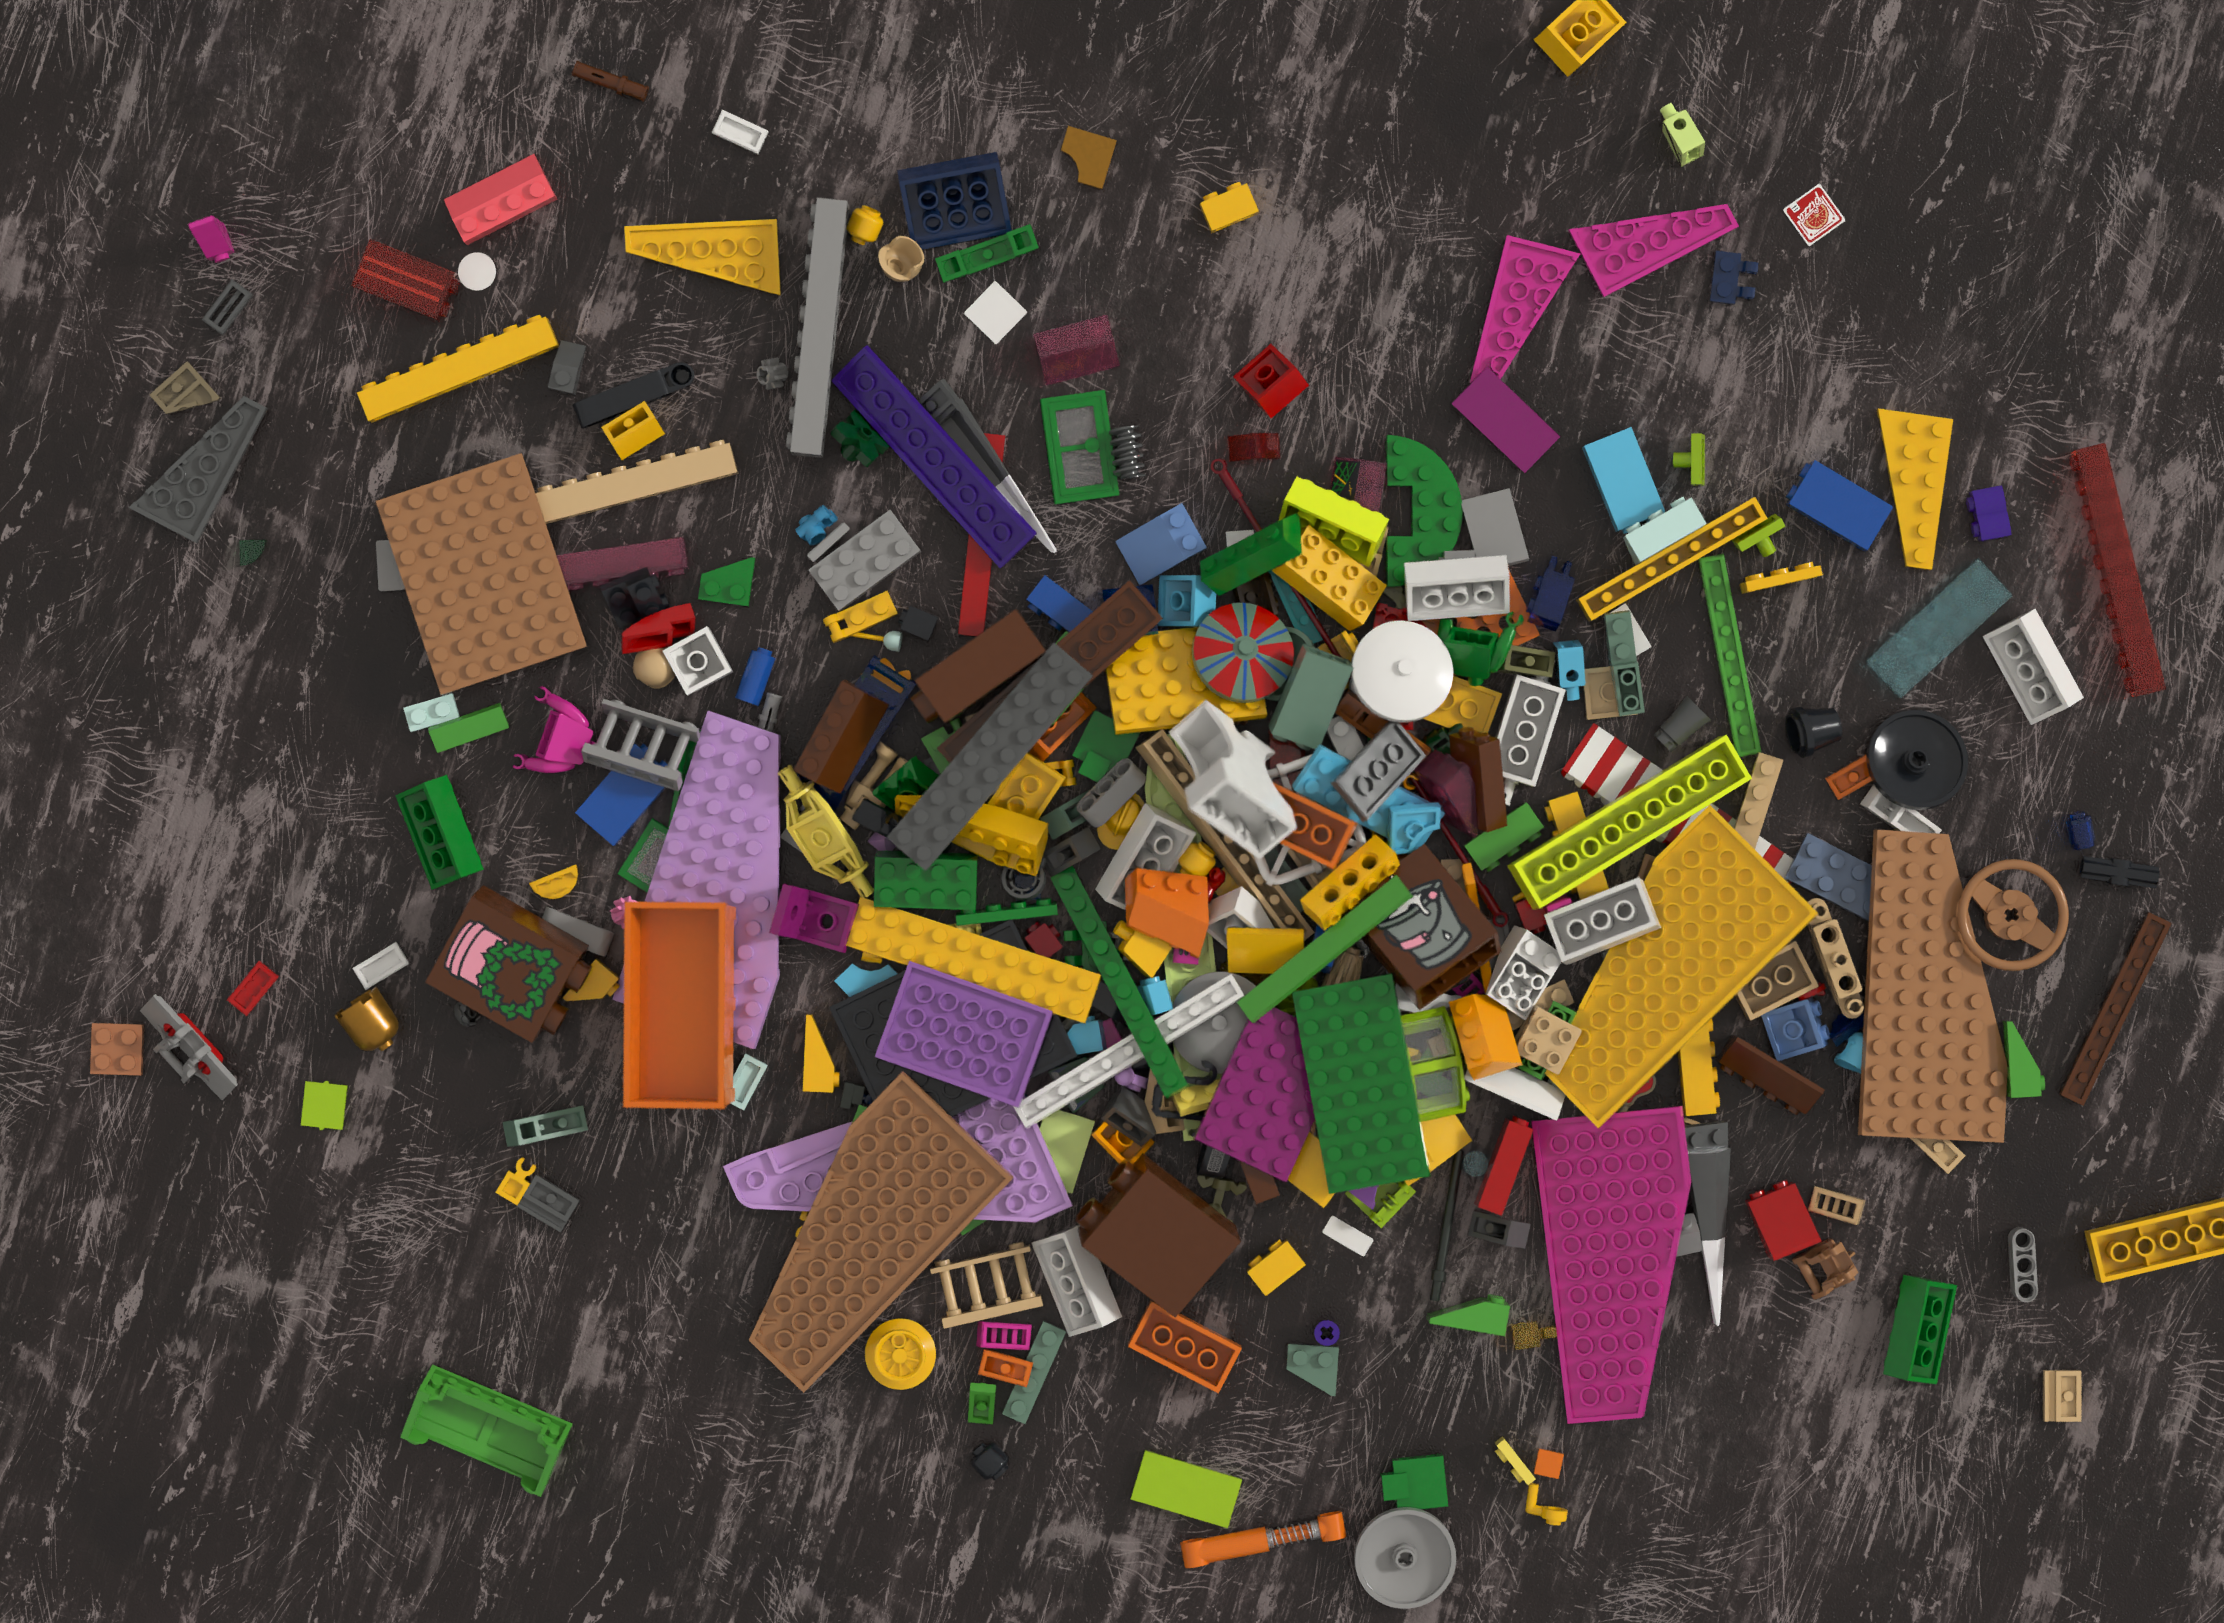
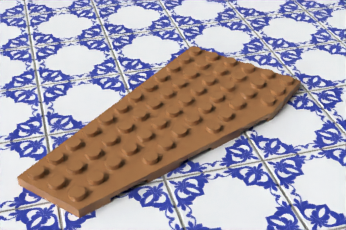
M902 1071L849 1126L749 1341L804 1393L990 1203L1014 1176Z

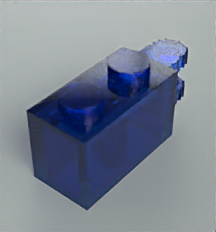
M1552 555L1543 576H1537L1533 587L1534 590H1537L1535 599L1530 598L1526 612L1530 613L1527 622L1556 632L1561 624L1575 578L1568 576L1572 566L1570 561L1564 563L1562 574L1553 571L1558 557Z

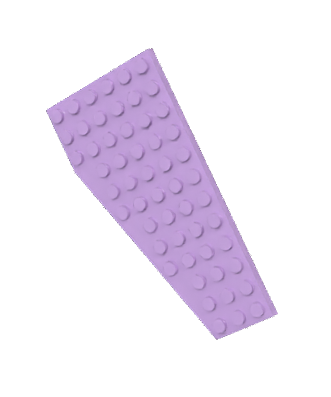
M707 711L700 732V738L697 741L645 902H725L729 906L736 907V920H734V997L736 998L733 1042L756 1049L780 977L779 936L771 934L769 931L780 896L779 776L777 773L779 772V767H781V735L712 711ZM623 965L618 981L620 987L614 993L612 1000L624 1004Z

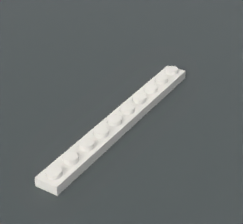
M1230 974L1157 1018L1155 1022L1168 1044L1235 1004L1245 995L1233 975ZM1131 1034L1023 1099L1020 1107H1014L1024 1126L1028 1129L1145 1057L1134 1036Z

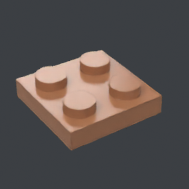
M92 1023L90 1074L143 1075L144 1024Z

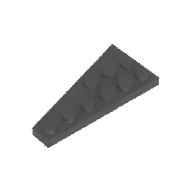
M243 396L216 425L209 429L194 446L188 449L157 482L151 485L128 508L198 543L268 408Z

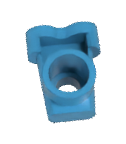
M822 505L814 511L813 515L802 517L799 521L800 526L795 530L799 537L807 541L809 545H816L826 538L827 534L824 529L834 524L838 518L831 509L828 510Z

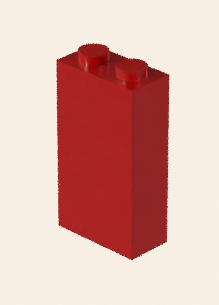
M1513 1116L1512 1120L1505 1118L1474 1202L1477 1207L1502 1216L1534 1130L1528 1126L1529 1122L1516 1116Z

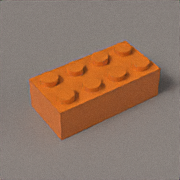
M1273 782L1282 798L1291 807L1297 826L1294 831L1279 843L1332 869H1336L1358 822Z
M1150 1300L1128 1342V1347L1218 1394L1242 1349L1240 1344L1180 1313L1175 1318L1153 1300Z

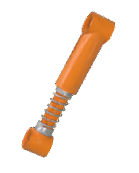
M1333 1511L1318 1515L1317 1519L1310 1520V1523L1305 1521L1304 1524L1298 1523L1296 1526L1291 1524L1290 1527L1284 1525V1528L1280 1529V1527H1277L1276 1530L1272 1528L1265 1529L1264 1526L1214 1537L1194 1538L1180 1542L1184 1567L1195 1568L1211 1562L1269 1552V1549L1274 1548V1545L1279 1547L1280 1544H1284L1286 1546V1543L1290 1542L1293 1544L1294 1541L1299 1543L1300 1540L1306 1542L1309 1538L1311 1540L1320 1538L1322 1542L1343 1539L1347 1535L1342 1511Z

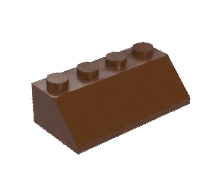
M842 680L798 760L794 771L815 783L841 794L889 704L847 680Z
M1731 1035L1716 1060L1721 1063L1719 1069L1733 1076L1734 1072L1743 1077L1742 1083L1752 1089L1756 1085L1765 1090L1762 1095L1774 1102L1777 1099L1785 1102L1784 1108L1795 1115H1798L1799 1112L1807 1114L1825 1091V1089L1734 1035Z

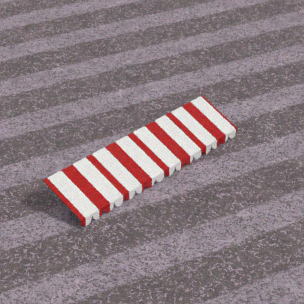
M1593 723L1562 769L1561 774L1567 780H1574L1577 787L1587 789L1592 797L1600 798L1601 802L1607 805L1663 770ZM1711 803L1710 805L1734 828L1736 819ZM1707 807L1654 839L1661 843L1666 842V846H1668ZM1759 836L1755 850L1785 878L1793 858Z

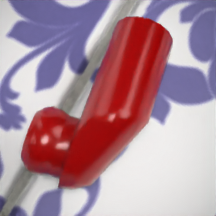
M1218 867L1212 868L1207 878L1208 904H1210L1215 891L1225 882V872Z

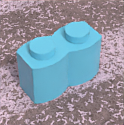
M1159 976L1139 980L1140 985L1137 988L1151 1015L1174 1009L1166 980H1160Z

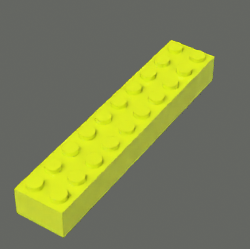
M1719 736L1510 863L1507 867L1531 908L1540 909L1751 780L1752 777L1728 736Z

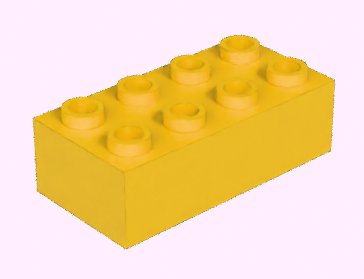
M1309 524L1301 528L1302 554L1272 569V571L1347 630L1351 631L1362 626L1387 585Z

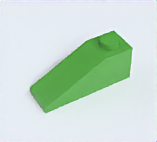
M2003 1021L2004 1053L2008 1065L2007 1097L2042 1096L2041 1090H2045L2044 1075H2040L2036 1062L2013 1022Z

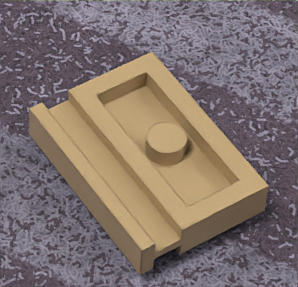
M2043 1370L2044 1422H2081V1370Z

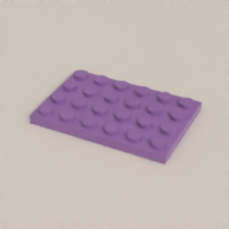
M909 961L875 1057L1019 1108L1053 1011Z

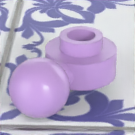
M1131 1067L1114 1076L1118 1084L1126 1086L1129 1090L1140 1092L1141 1088H1147L1148 1078L1134 1074Z

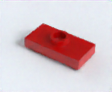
M258 961L227 1001L245 1016H248L280 976L264 963Z

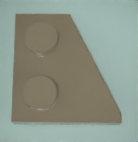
M188 361L150 394L151 398L166 414L187 410L221 399Z

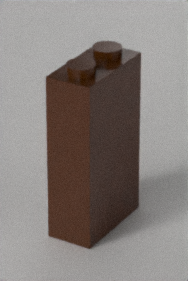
M1472 727L1460 728L1459 732L1449 735L1457 822L1484 832L1506 827L1507 816L1500 739L1489 736V733L1475 731Z

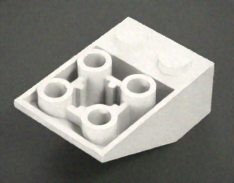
M1514 925L1501 946V953L1498 955L1486 995L1523 1020H1526L1562 962L1558 951L1527 929Z

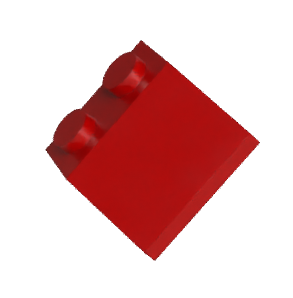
M1272 344L1267 346L1233 376L1258 407L1270 418H1273L1309 386L1298 369Z

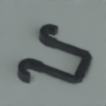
M1203 1060L1201 1061L1202 1066L1209 1068V1074L1206 1077H1184L1188 1084L1209 1085L1216 1080V1067L1211 1062ZM1158 1082L1155 1084L1152 1098L1153 1108L1151 1109L1155 1116L1199 1120L1201 1123L1203 1115L1200 1113H1192L1180 1117L1178 1111L1159 1110L1162 1106L1164 1094ZM1198 1128L1191 1129L1189 1134L1194 1137Z

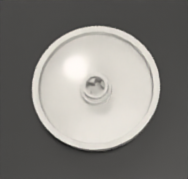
M1391 621L1377 626L1360 641L1352 657L1351 665L1353 671L1351 673V680L1358 698L1372 713L1389 721L1404 723L1427 717L1444 702L1452 685L1453 665L1446 646L1434 632L1414 622Z

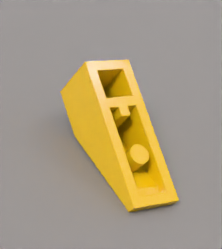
M807 1014L803 1091L833 1093L834 1088L839 1087L840 1072H835V1064L813 1014Z

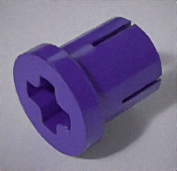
M1330 1320L1319 1322L1314 1329L1315 1339L1324 1346L1336 1343L1340 1335L1338 1326ZM1323 1326L1325 1328L1332 1327L1330 1330L1332 1337L1326 1335L1321 1337V1328Z

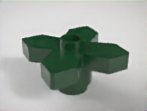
M857 409L846 418V423L841 421L830 432L841 444L840 452L842 456L851 462L859 460L865 467H869L877 459L878 453L884 454L890 448L889 444L880 434L870 428L869 422Z

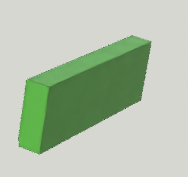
M498 703L429 727L428 731L436 751L439 753L508 729L509 723L501 704Z

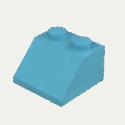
M1159 575L1158 613L1163 619L1157 626L1199 627L1202 621L1211 612L1216 610V593L1201 581V576Z

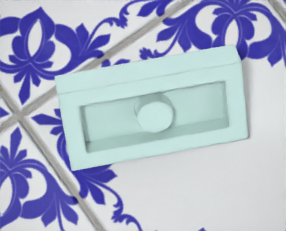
M453 694L403 708L410 732L460 717Z

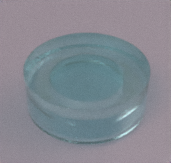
M1471 1151L1463 1159V1168L1471 1176H1481L1488 1169V1159L1480 1151Z

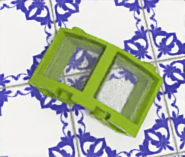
M1445 1006L1402 1015V1024L1420 1121L1423 1122L1466 1112V1101L1470 1100L1467 1086H1465L1461 1055L1454 1032L1456 1026L1453 1016L1448 1015Z

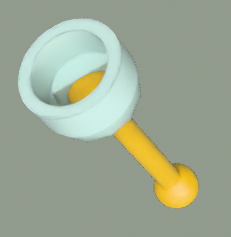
M891 631L884 637L858 632L852 635V637L882 641L887 649L899 652L902 645L903 632Z

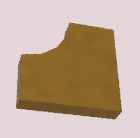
M1068 126L1061 151L1069 155L1076 163L1079 172L1078 183L1103 189L1117 140Z

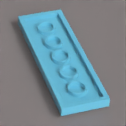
M1321 745L1317 747L1292 784L1294 791L1358 822L1388 838L1389 806L1431 803L1398 786L1367 821L1362 822L1331 784L1351 761ZM1441 808L1440 820L1445 814L1443 808ZM1433 831L1421 837L1416 844L1415 850L1427 841Z

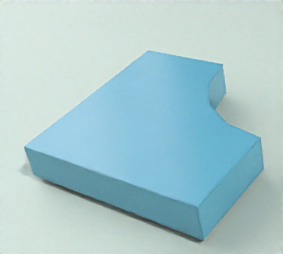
M1439 802L1389 806L1387 845L1396 854H1409L1415 851L1416 844L1422 836L1430 831L1440 829L1441 805Z
M852 963L835 982L851 997L898 973L889 964L881 969L869 971L861 969Z

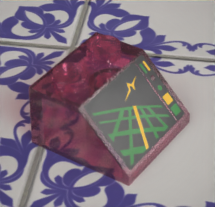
M1335 457L1330 490L1342 498L1359 503L1368 510L1379 512L1387 464L1363 459Z

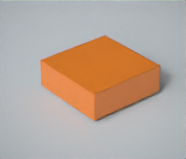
M1538 1448L1533 1473L1559 1479L1564 1454Z

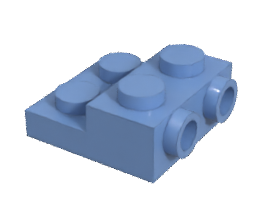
M1812 996L1801 1001L1788 1003L1761 1015L1777 1061L1828 1045L1827 1040L1831 1038L1830 1031L1826 1024L1822 1025L1819 1017L1822 1015L1821 1005L1818 1000L1814 1001Z

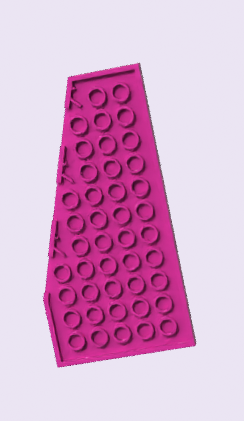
M1682 1106L1615 1112L1600 1128H1597L1586 1115L1558 1118L1557 1121L1554 1119L1531 1121L1532 1129H1534L1533 1139L1567 1423L1642 1418L1645 1414L1691 1186Z

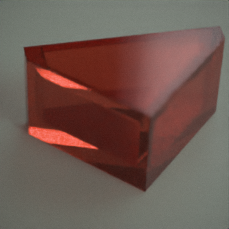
M1249 433L1228 436L1230 462L1280 459L1279 433Z

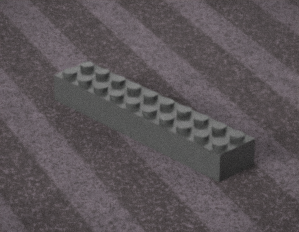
M1053 643L887 838L921 868L927 871L1091 680L1093 675L1057 644Z

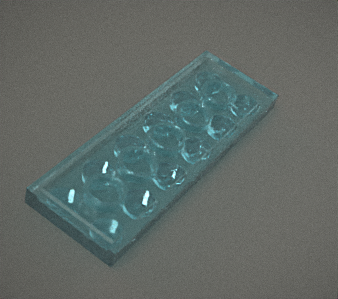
M1977 558L1871 655L1866 662L1899 698H1902L2013 595L1987 566Z

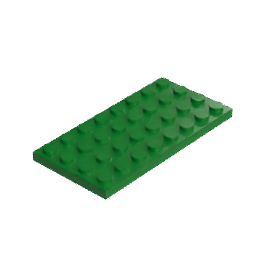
M1388 974L1292 992L1329 1194L1431 1176L1394 975Z

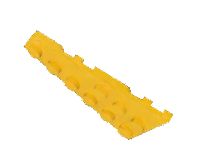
M777 219L624 226L626 253L781 296Z
M1877 409L1891 491L1896 508V518L1901 535L1900 540L1905 567L1932 570L1953 419Z

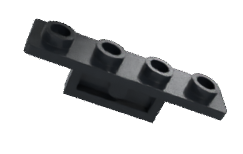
M866 798L862 800L852 816L855 822L886 838L903 819L901 816ZM950 843L942 853H948L952 844Z

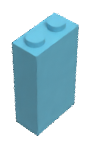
M1632 427L1582 447L1616 532L1622 530L1623 534H1626L1627 528L1642 521L1648 523L1650 521L1648 516L1660 509L1663 513L1665 512Z

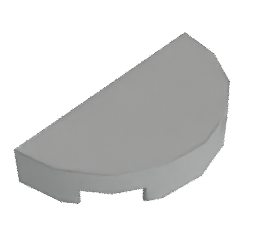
M841 523L808 553V557L813 563L816 562L837 544L850 528L845 523Z

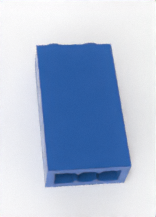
M1816 460L1810 464L1805 463L1798 475L1802 479L1797 486L1793 484L1786 495V498L1789 499L1786 506L1860 550L1867 551L1893 509V506Z
M644 743L641 746L634 744L629 755L637 759L644 758L648 747ZM655 759L653 761L656 765L662 767L666 765L668 766V764L663 760L660 763L657 762ZM611 771L575 813L611 845L616 846L666 787Z

